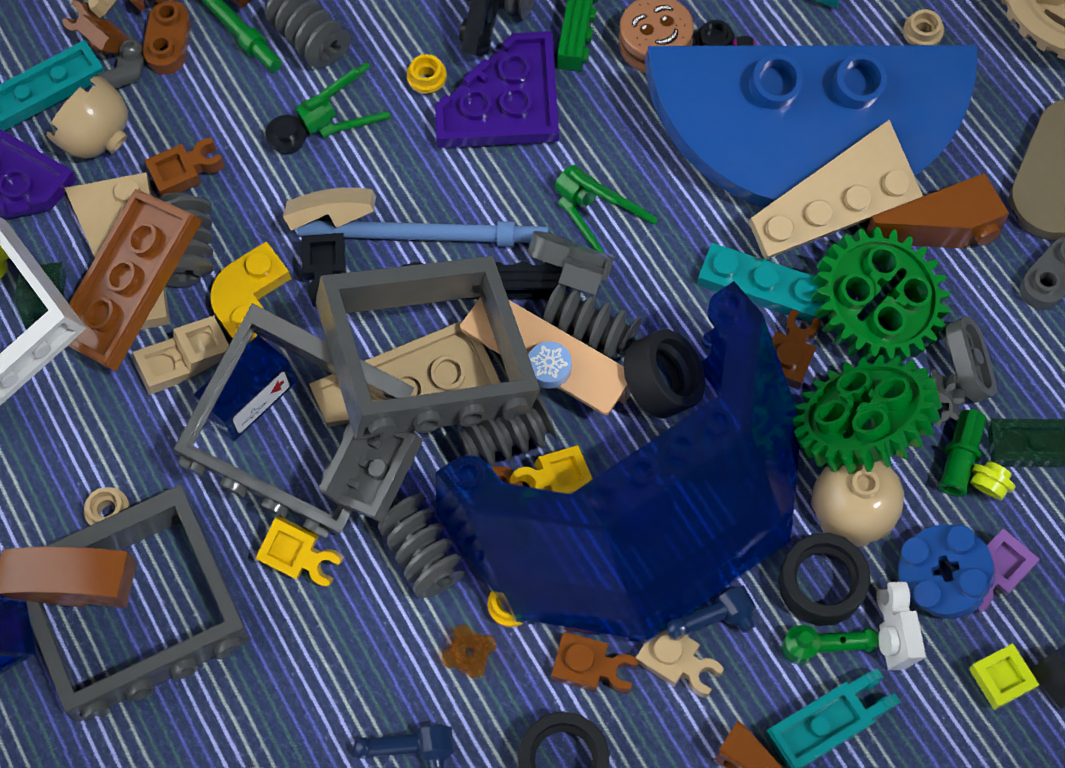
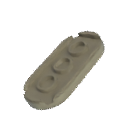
M1065 98L1052 103L1043 112L1009 193V205L1011 211L1014 209V213L1018 217L1017 222L1032 235L1048 240H1057L1065 237Z

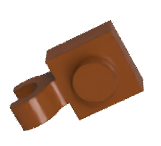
M73 0L71 3L79 12L78 20L65 17L62 20L63 25L68 30L81 32L89 39L87 44L93 50L103 55H109L110 52L120 54V45L126 40H132L109 19L99 18L90 10L89 4L86 2Z

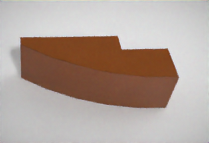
M81 547L2 550L0 557V598L85 608L86 604L127 608L137 563L128 551Z

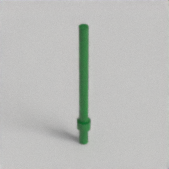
M201 0L238 38V45L249 56H256L270 72H276L280 69L282 60L266 45V38L256 28H249L223 0Z

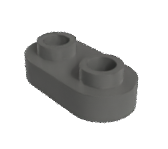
M1065 237L1057 239L1027 271L1020 284V294L1023 300L1033 308L1039 310L1054 308L1065 297ZM1040 280H1047L1052 287L1044 286Z
M968 316L949 323L946 327L944 344L953 359L956 370V388L965 390V398L968 397L975 403L994 396L997 392L996 379L980 328Z

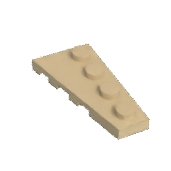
M888 120L751 217L748 222L764 260H767L871 219V216L921 198L923 195L891 122Z
M146 172L65 188L94 257L97 256L134 190L138 189L152 196L150 179ZM165 287L140 330L170 324Z
M462 321L365 360V362L415 387L411 396L501 383L484 345L460 330ZM332 374L309 384L327 427L350 423L337 375ZM370 393L372 402L383 400Z

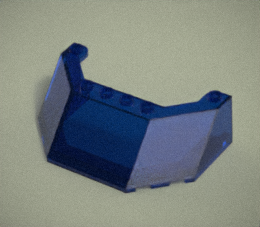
M735 281L711 297L707 308V316L714 328L704 334L702 344L706 348L710 347L711 354L701 361L704 375L719 393V396L573 493L567 494L503 483L484 459L474 455L458 457L436 471V515L516 622L532 625L538 622L564 627L563 630L598 636L600 633L628 637V641L647 644L666 630V624L669 621L691 613L790 542L800 444L794 433L796 427L793 418L799 416L764 315Z

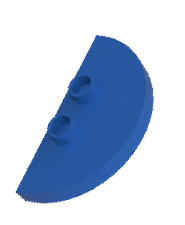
M977 45L648 46L645 55V66L651 98L658 117L682 155L700 173L720 188L742 200L765 208L888 120L891 122L914 177L917 178L949 144L962 123L975 86Z

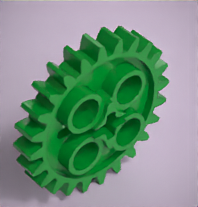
M875 227L869 235L861 228L852 237L846 234L837 244H833L825 252L826 256L816 265L821 272H818L811 282L821 288H818L811 295V299L823 302V305L814 314L818 317H828L829 322L822 330L823 332H829L834 329L837 331L838 335L834 341L836 346L845 340L850 343L848 355L852 356L861 349L864 350V357L868 363L877 354L883 355L886 363H889L894 357L900 356L903 363L910 357V354L913 357H917L925 350V347L928 348L937 340L936 335L946 327V324L941 319L950 313V309L940 303L951 296L949 291L939 289L938 287L947 279L946 275H934L932 269L939 262L938 260L926 262L923 259L927 251L925 246L916 252L911 249L913 237L909 236L901 243L898 242L897 230L893 229L883 238L880 227ZM872 262L879 264L883 273L876 270ZM898 271H902L904 277L885 295L880 304L865 317L864 321H860L857 317L860 311ZM846 289H849L852 292H854L857 296L858 301H855L852 298H850L846 292ZM904 291L909 292L913 296L915 302L909 300L906 297ZM878 318L888 324L890 331L882 328Z
M879 355L874 364H868L867 359L862 357L857 367L853 368L848 362H845L843 364V372L838 374L832 370L827 371L829 380L826 382L815 380L813 384L816 392H803L802 396L805 403L795 406L798 416L792 418L796 428L794 433L807 458L814 457L816 465L819 467L828 462L832 472L837 471L845 464L848 473L852 474L858 465L864 464L867 472H871L874 462L881 461L884 466L890 467L891 456L896 454L906 459L908 455L905 448L908 446L921 448L923 444L919 435L928 436L934 434L931 423L940 421L938 409L942 408L935 381L933 378H929L925 367L918 369L913 360L903 365L900 356H896L889 363H886L884 356Z

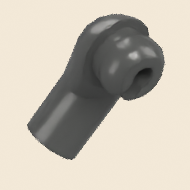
M126 40L120 45V54L116 68L97 74V76L103 77L115 89L132 84L141 76L145 57L142 52V46L135 40Z

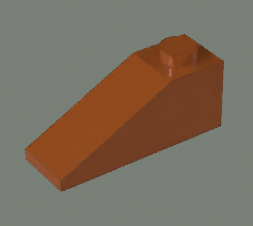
M983 173L871 216L866 233L869 235L875 227H880L883 238H885L894 229L897 230L898 242L901 243L911 236L913 237L912 246L962 249L978 243L980 246L986 245L998 238L1009 216V212L986 174Z

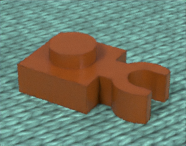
M212 138L200 140L194 149L186 152L183 144H180L144 160L161 196L174 192L181 193L201 184L198 176L199 173H215L225 167L220 154L212 158H205L207 154L216 151Z
M563 631L551 680L593 692L597 691L599 680L607 681L614 691L628 694L631 692L632 683L620 680L616 672L622 667L636 670L638 659L628 654H621L614 658L606 657L609 643Z

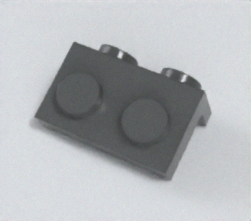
M349 423L344 431L343 441L332 462L324 470L319 491L338 505L383 522L423 439L416 433L404 432L394 434L381 440V436L355 440L351 424Z

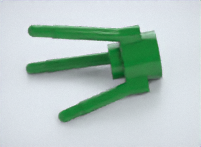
M365 62L358 68L352 69L318 95L294 107L310 136L319 131L323 139L336 132L391 118L390 112L386 111L334 124L331 123V120L337 117L328 99L370 68L369 63Z
M571 165L566 168L555 183V191L562 196L558 205L569 214L593 250L605 253L575 207L579 205L582 208L589 206L596 196L613 205L618 204L651 224L658 222L656 216L603 186L577 165Z

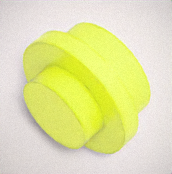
M987 461L985 466L975 464L972 468L974 476L970 484L992 498L1003 500L1006 493H1012L1016 487L1009 480L1012 473L997 463Z

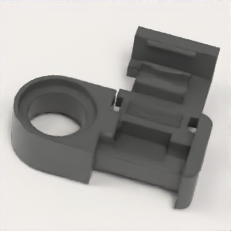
M542 231L533 232L527 253L532 257L563 268L558 283L596 295L600 281H607L615 258L613 254L609 253L608 255L575 244L572 240Z

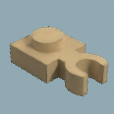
M659 620L636 656L638 664L673 687L676 686L682 676L689 681V686L696 695L708 698L711 689L700 682L699 674L707 671L720 678L724 668L713 659L699 660L696 658L695 654L700 644L686 635L680 640H672L666 632L667 623Z

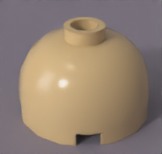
M95 76L90 79L96 86L88 92L80 87L73 93L51 122L57 128V131H47L46 136L53 143L74 157L83 159L94 158L106 150L113 154L123 145L128 137L123 132L128 122L127 106L120 93L101 76Z
M881 461L874 462L871 472H867L864 464L858 465L852 474L848 473L845 464L835 472L831 471L828 464L813 486L811 508L813 513L815 511L816 518L821 523L820 527L825 533L845 537L855 546L861 547L869 545L870 542L878 541L882 537L885 538L891 533L902 515L904 490L899 476L891 466L886 467Z

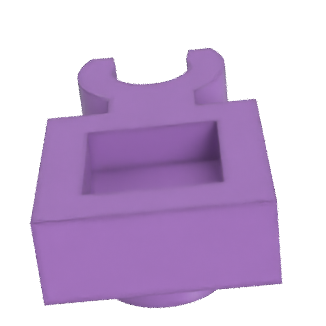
M1004 528L987 545L994 561L996 576L993 587H990L989 593L983 599L984 603L976 610L978 614L984 612L990 606L993 599V590L996 587L1008 596L1040 560Z

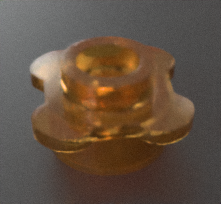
M459 625L453 630L454 640L450 648L442 654L443 663L450 669L456 667L459 671L468 674L470 678H480L486 672L485 665L487 664L489 654L496 650V641L491 635L481 636L472 632L468 625ZM466 648H472L474 650L473 654L466 655Z

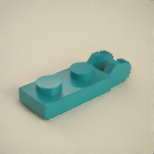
M878 668L850 684L846 681L766 731L765 735L787 768H804L871 727L876 719L901 703L894 693L884 696L875 705L866 710L858 699L857 695L865 690L868 691L874 688L884 678Z

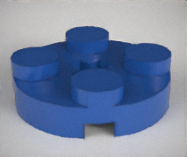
M949 524L932 526L922 530L903 544L898 569L900 582H907L910 591V601L917 607L942 619H954L976 611L984 603L983 599L995 582V565L987 545L969 527ZM944 561H949L951 565L958 564L960 569L953 572V580L945 582L940 575L934 576V571L940 568V563Z

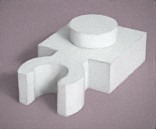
M889 582L887 589L876 591L878 607L884 614L885 619L879 625V647L882 654L885 655L888 670H905L926 658L917 611L909 610L910 591L907 582Z

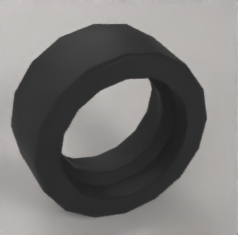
M669 329L658 330L635 341L626 350L623 362L625 380L634 399L650 415L662 419L668 418L696 406L703 398L706 385L703 366L690 342L679 333ZM656 357L668 369L673 383V391L668 388L661 378Z
M832 533L811 534L798 540L787 552L778 577L780 596L788 610L802 621L817 626L837 625L851 618L866 598L871 581L869 565L861 550L845 537ZM824 554L836 558L845 565L850 573L851 586L849 593L842 601L834 605H822L811 601L802 594L798 587L796 575L799 566L806 558L812 555Z
M560 711L544 715L529 726L520 741L518 753L519 768H536L535 758L540 744L551 734L560 732L573 733L585 741L592 755L591 768H608L610 754L605 736L594 722L578 713Z

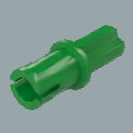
M971 408L970 410L961 411L952 442L948 443L945 447V453L948 457L938 489L950 496H966L974 463L979 462L981 459V452L978 449L987 419L984 414L976 409Z

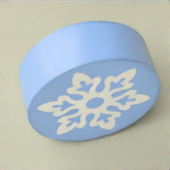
M551 341L542 342L533 347L529 352L528 356L540 387L556 388L563 385L570 377L572 359L569 351L563 345Z

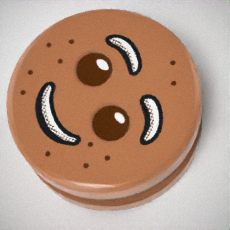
M676 0L634 1L625 9L620 20L619 49L622 57L630 66L646 73L645 55L648 46H692L693 19L689 11Z

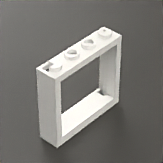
M0 217L1 247L48 308V311L0 353V405H2L87 328L8 222Z

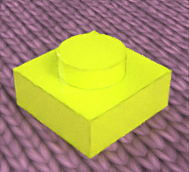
M1013 643L972 664L969 668L994 710L1039 686Z

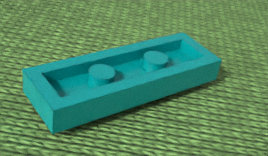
M85 40L0 84L1 130L6 131L68 98L80 87L84 89L93 84L90 79L97 76L98 73L104 72V68Z
M711 243L698 277V286L785 315H789L795 309L798 311L797 319L812 323L814 317L819 320L821 319V317L815 316L814 313L823 305V302L811 299V295L818 288H821L811 282L814 277L813 275Z

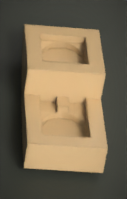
M334 188L316 191L287 201L283 218L292 231L329 214L335 227L338 228L374 212L376 196L372 189Z
M214 316L173 329L172 339L133 351L132 361L148 394L151 395L179 384L222 360L229 344Z

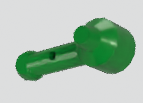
M798 625L790 629L784 637L782 652L788 661L797 665L809 663L817 653L854 650L871 652L879 647V633L874 629L865 628L860 632L817 634L813 628L807 625Z

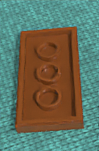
M135 189L69 302V305L87 329L68 346L117 372L202 220L194 214Z

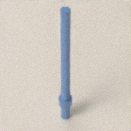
M314 220L297 228L298 237L344 233L345 238L497 242V246L514 247L515 243H530L534 231L548 233V227L515 226V222L498 221L497 225L351 221L336 228L333 221Z

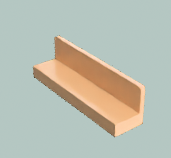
M480 297L460 324V330L500 354ZM509 300L528 354L536 345L548 341L559 343L569 351L572 359L571 374L563 385L557 387L558 389L603 415H608L618 401L625 404L631 393L625 380L624 366Z

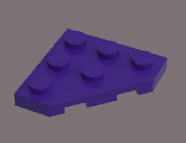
M552 31L512 33L501 43L502 48L489 60L485 58L463 78V84L450 96L446 94L435 104L437 148L559 142Z
M0 129V217L8 219L52 210L66 193L65 188L71 187L77 180L74 172Z

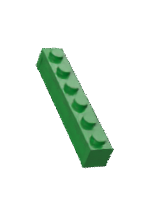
M567 0L558 50V69L582 72L584 62L588 63L590 48L586 46L587 42H592L593 27H590V22H595L597 7H593L594 2H599V0Z

